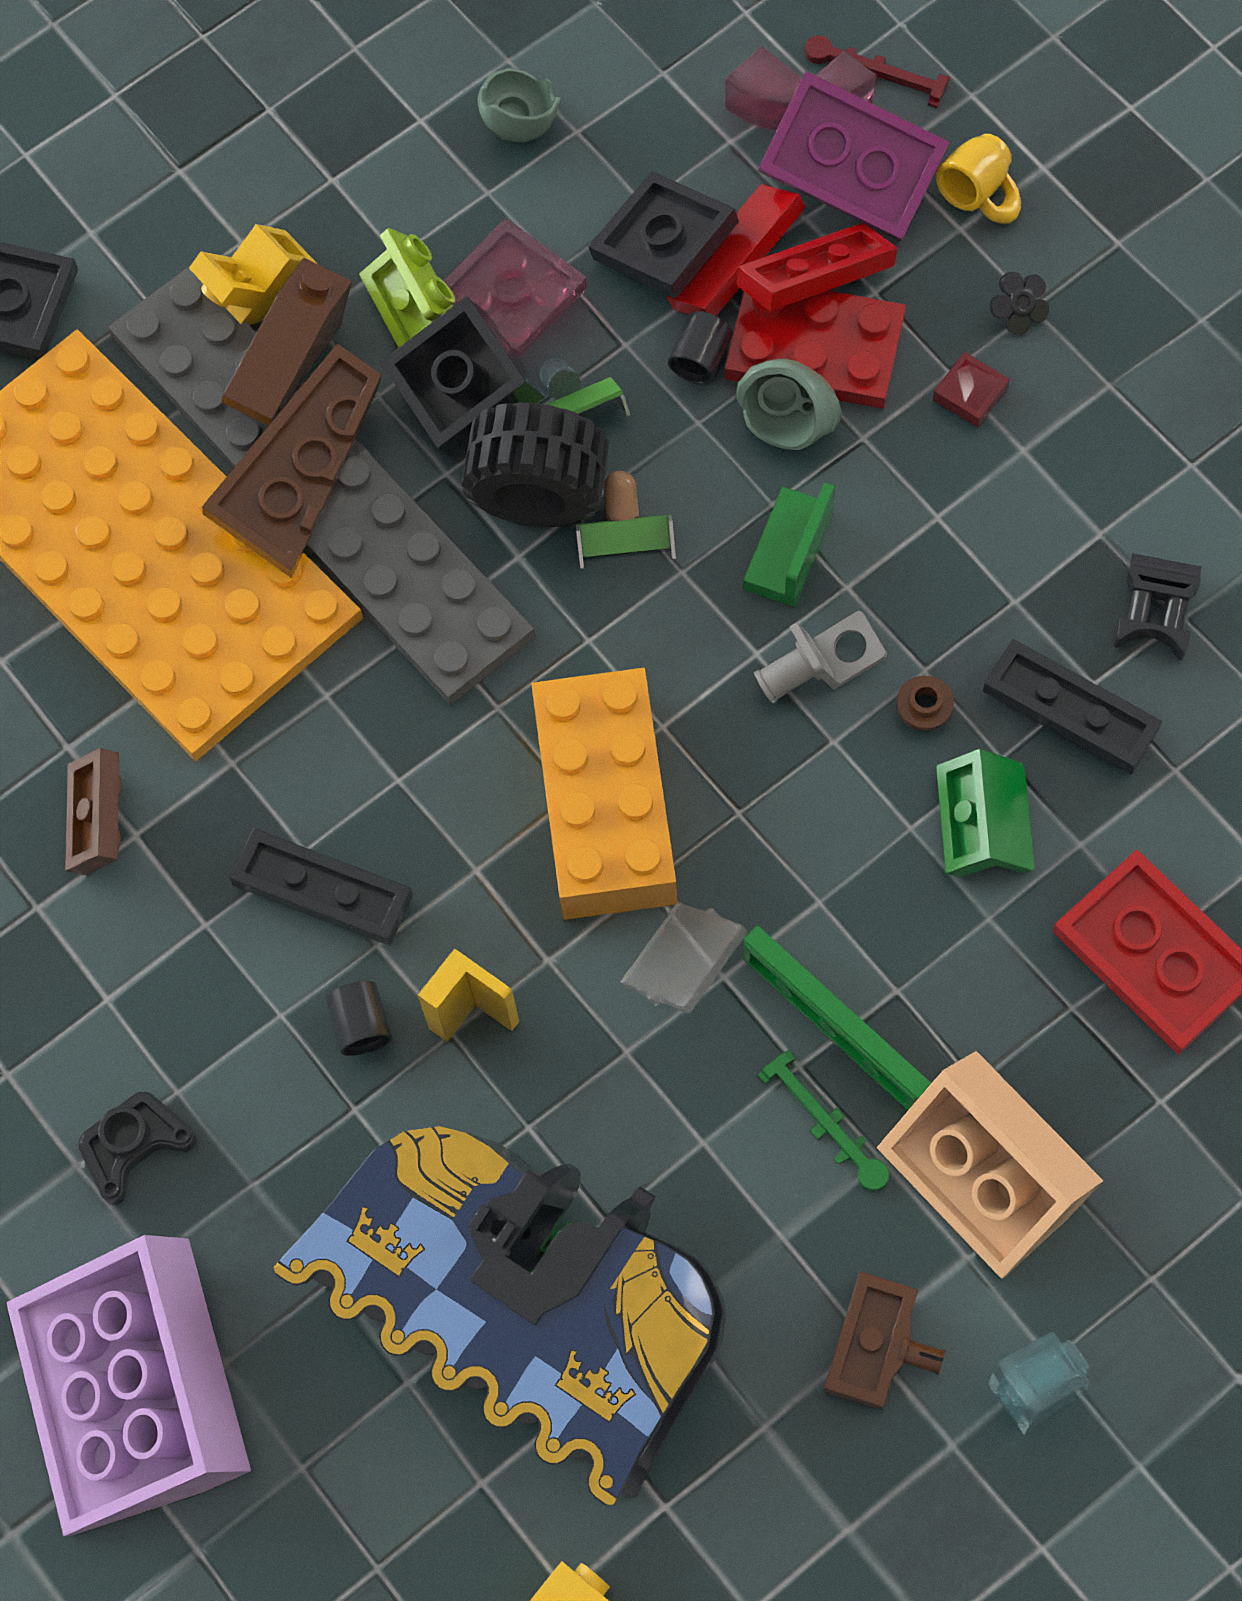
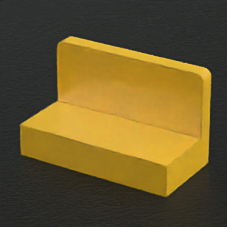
M455 948L418 994L428 1028L446 1042L450 1040L475 1006L511 1031L519 1023L512 989Z

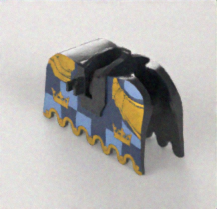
M441 1126L403 1131L369 1154L320 1217L274 1266L276 1276L296 1286L307 1284L314 1279L321 1285L332 1287L328 1301L330 1310L336 1318L345 1321L358 1319L365 1312L373 1320H384L379 1338L381 1346L388 1354L402 1356L409 1354L414 1349L425 1355L435 1354L430 1373L432 1382L438 1389L453 1392L460 1390L465 1385L476 1390L487 1388L482 1410L484 1418L491 1426L505 1428L512 1426L517 1421L524 1424L538 1422L539 1430L534 1446L536 1454L542 1462L555 1465L564 1463L570 1457L581 1459L590 1456L592 1466L587 1479L588 1489L594 1498L602 1504L614 1505L620 1494L625 1497H637L664 1441L712 1365L723 1343L726 1311L716 1279L703 1262L682 1248L645 1232L651 1216L650 1208L656 1196L641 1186L636 1189L630 1198L622 1201L614 1208L599 1227L583 1221L567 1224L556 1234L538 1262L535 1259L538 1254L543 1253L542 1250L550 1242V1238L554 1234L553 1231L577 1196L581 1182V1173L576 1167L571 1164H562L545 1173H540L520 1156L497 1142L470 1133ZM529 1225L532 1230L531 1236L524 1239L522 1235Z

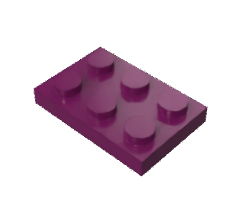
M805 71L757 171L900 242L950 142Z

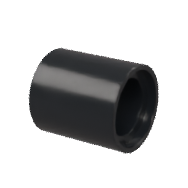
M700 311L690 313L668 359L669 368L677 376L688 382L701 385L711 383L732 338L733 331L724 320L710 313Z
M353 982L338 987L327 994L325 999L342 1055L357 1056L383 1048L392 1041V1035L375 982Z

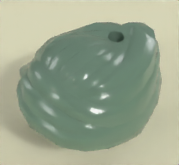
M774 359L757 364L748 370L737 385V402L743 408L747 427L757 438L771 446L789 450H801L814 444L824 435L833 432L839 425L842 411L834 389L824 377L798 361Z

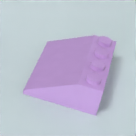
M143 1235L6 1302L63 1536H73L203 1493L251 1472L188 1238Z

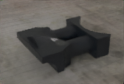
M1132 553L1126 581L1131 589L1127 618L1120 617L1114 646L1119 647L1135 638H1153L1165 643L1172 649L1179 660H1183L1188 648L1191 632L1183 630L1189 600L1198 591L1202 567ZM1154 599L1165 601L1161 625L1149 623Z

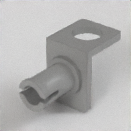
M856 611L814 638L798 622L790 626V629L797 639L795 642L797 648L763 669L755 671L754 675L765 695L772 703H775L780 697L813 677L817 680L823 679L833 690H836L885 660L887 652L866 615L862 611ZM850 632H857L863 635L866 641V650L863 656L854 662L841 661L836 654V644L839 639Z

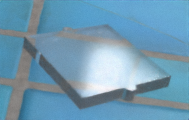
M677 902L620 982L627 989L647 996L654 1006L662 1002L690 1014L748 931L743 925L721 918L713 908L705 912Z

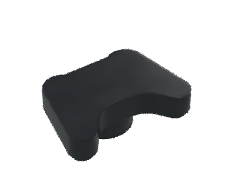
M138 1092L118 1107L109 1110L102 1119L88 1128L80 1136L78 1147L101 1197L108 1204L118 1205L125 1200L127 1177L134 1166L159 1149L168 1148L188 1152L195 1147L197 1137L186 1123L153 1094Z

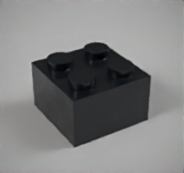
M468 296L380 362L436 447L457 462L463 460L467 455L472 421L475 416L481 414V411L487 408H496L497 405L506 403H538L545 398L489 314Z

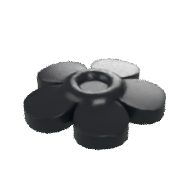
M1008 272L1000 278L999 287L1006 295H996L991 299L990 312L996 318L1007 317L1006 329L1010 333L1023 334L1028 331L1030 320L1040 323L1047 318L1049 304L1045 300L1035 299L1042 296L1046 289L1045 281L1039 275L1030 274L1023 280L1019 273Z

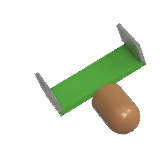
M618 470L610 473L604 481L603 489L606 518L611 521L576 524L580 568H584L583 557L671 548L672 559H676L671 514L637 518L639 516V506L635 479L626 471Z

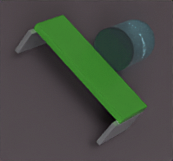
M553 357L542 364L539 372L540 380L550 394L557 399L546 405L567 409L579 414L614 399L626 416L630 415L625 396L611 377L579 390L580 378L564 359Z

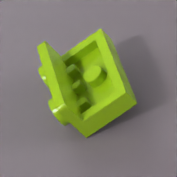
M387 228L380 235L387 250L360 272L359 275L399 348L452 308L455 297L448 285L435 274L429 263L432 260V255L425 243L416 235L410 234L408 236Z

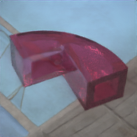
M761 46L725 78V108L746 122L776 131L802 78ZM845 50L816 75L873 104L875 74Z

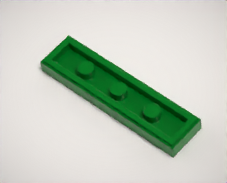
M758 925L743 939V960L906 1110H909L931 1085V1082Z

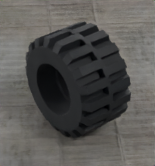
M522 402L500 404L496 408H487L481 411L479 416H475L472 421L461 485L463 487L462 492L466 498L471 500L470 503L477 508L486 511V513L512 523L534 527H563L565 525L582 523V520H588L595 516V511H599L609 440L605 439L606 434L601 428L596 427L594 422L567 409L546 404Z

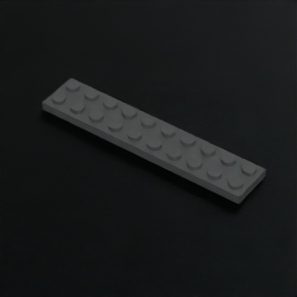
M188 266L110 324L108 329L116 343L233 469L269 426L221 402L222 396L256 332L246 321L240 324L226 308L215 304L207 298L201 290L203 283ZM303 382L300 383V385H299L298 388L295 390V392L293 393V395L291 396V398H292V397L296 394V392L301 388V386L304 384ZM355 439L306 546V550L449 705H452L536 638L534 628Z

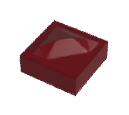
M964 351L934 390L933 401L979 428L1009 388L1010 379Z

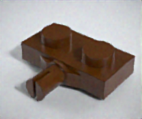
M859 1271L823 1392L883 1411L891 1380L902 1368L903 1363L939 1375L946 1350L910 1340V1316L918 1289Z

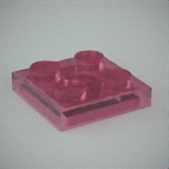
M507 218L444 280L455 297V302L452 305L454 306L466 296L472 299L489 314L518 358L587 289L585 275Z

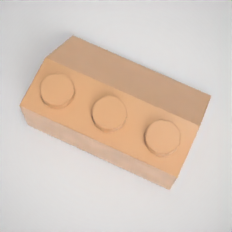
M977 1051L944 1069L876 1147L1001 1279L1006 1277L1068 1220L1103 1182L1092 1168Z

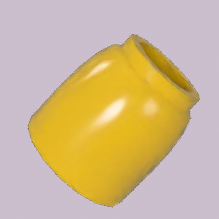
M983 134L966 141L956 148L938 166L935 172L936 184L940 193L956 208L964 211H974L980 208L988 219L998 224H1008L1016 220L1021 210L1019 190L1008 174L1012 155L1004 141L995 135ZM1001 187L1005 198L1001 205L995 206L989 198Z

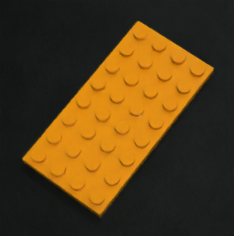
M76 329L0 390V560L196 762L363 619L362 611L304 553L293 577L290 578L204 516L202 506L227 476Z

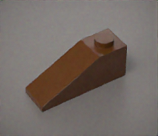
M303 258L277 294L228 384L221 402L262 423L270 425L342 325L352 281Z

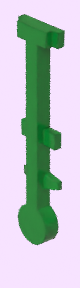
M788 1049L786 1052L781 1053L764 1067L757 1077L766 1085L777 1076L816 1120L818 1124L810 1130L811 1134L819 1140L827 1133L839 1146L841 1151L834 1161L840 1164L850 1159L859 1169L858 1182L866 1191L878 1192L884 1189L889 1180V1169L886 1164L881 1160L868 1159L860 1150L866 1142L864 1137L861 1136L851 1140L838 1125L845 1117L838 1108L828 1114L787 1067L796 1058Z

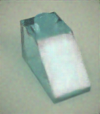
M1052 1331L998 1361L988 1385L1025 1435L1085 1392L1091 1383L1085 1376V1373L1090 1371V1368L1082 1353L1070 1340L1061 1343Z

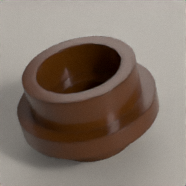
M914 677L907 681L898 693V714L906 725L915 730H936L948 722L953 712L954 697L952 691L942 680L936 677ZM920 695H929L935 699L936 704L930 708H923L916 703L915 699Z

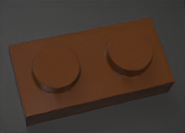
M98 748L68 764L65 871L86 875L118 860V849L121 842V834L118 829V798L122 787L119 776V752Z

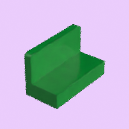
M824 482L818 498L782 486L743 579V590L792 607L796 606L834 513L835 485Z
M977 749L937 765L946 874L962 878L996 865L1020 873L1034 870L1024 765L1021 762L982 749Z

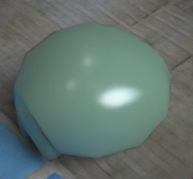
M506 68L490 74L478 94V109L483 123L497 137L502 140L524 143L540 138L549 130L556 117L561 98L554 97L552 82L548 78L537 80L535 76L526 71Z

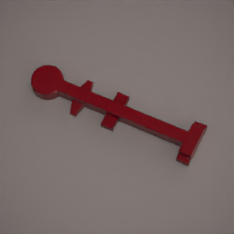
M821 35L809 38L805 45L806 58L814 64L831 61L840 64V75L844 76L848 69L852 68L867 73L866 83L875 85L879 77L930 94L928 105L934 108H938L950 81V77L940 74L935 81L885 64L886 58L876 55L874 60L855 54V48L852 47L847 51L833 47L831 41Z

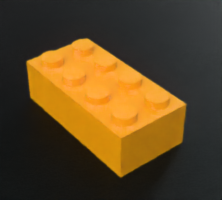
M645 667L531 683L563 920L677 905L676 877Z

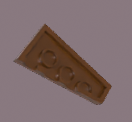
M337 343L202 506L203 515L292 578L381 384V374Z

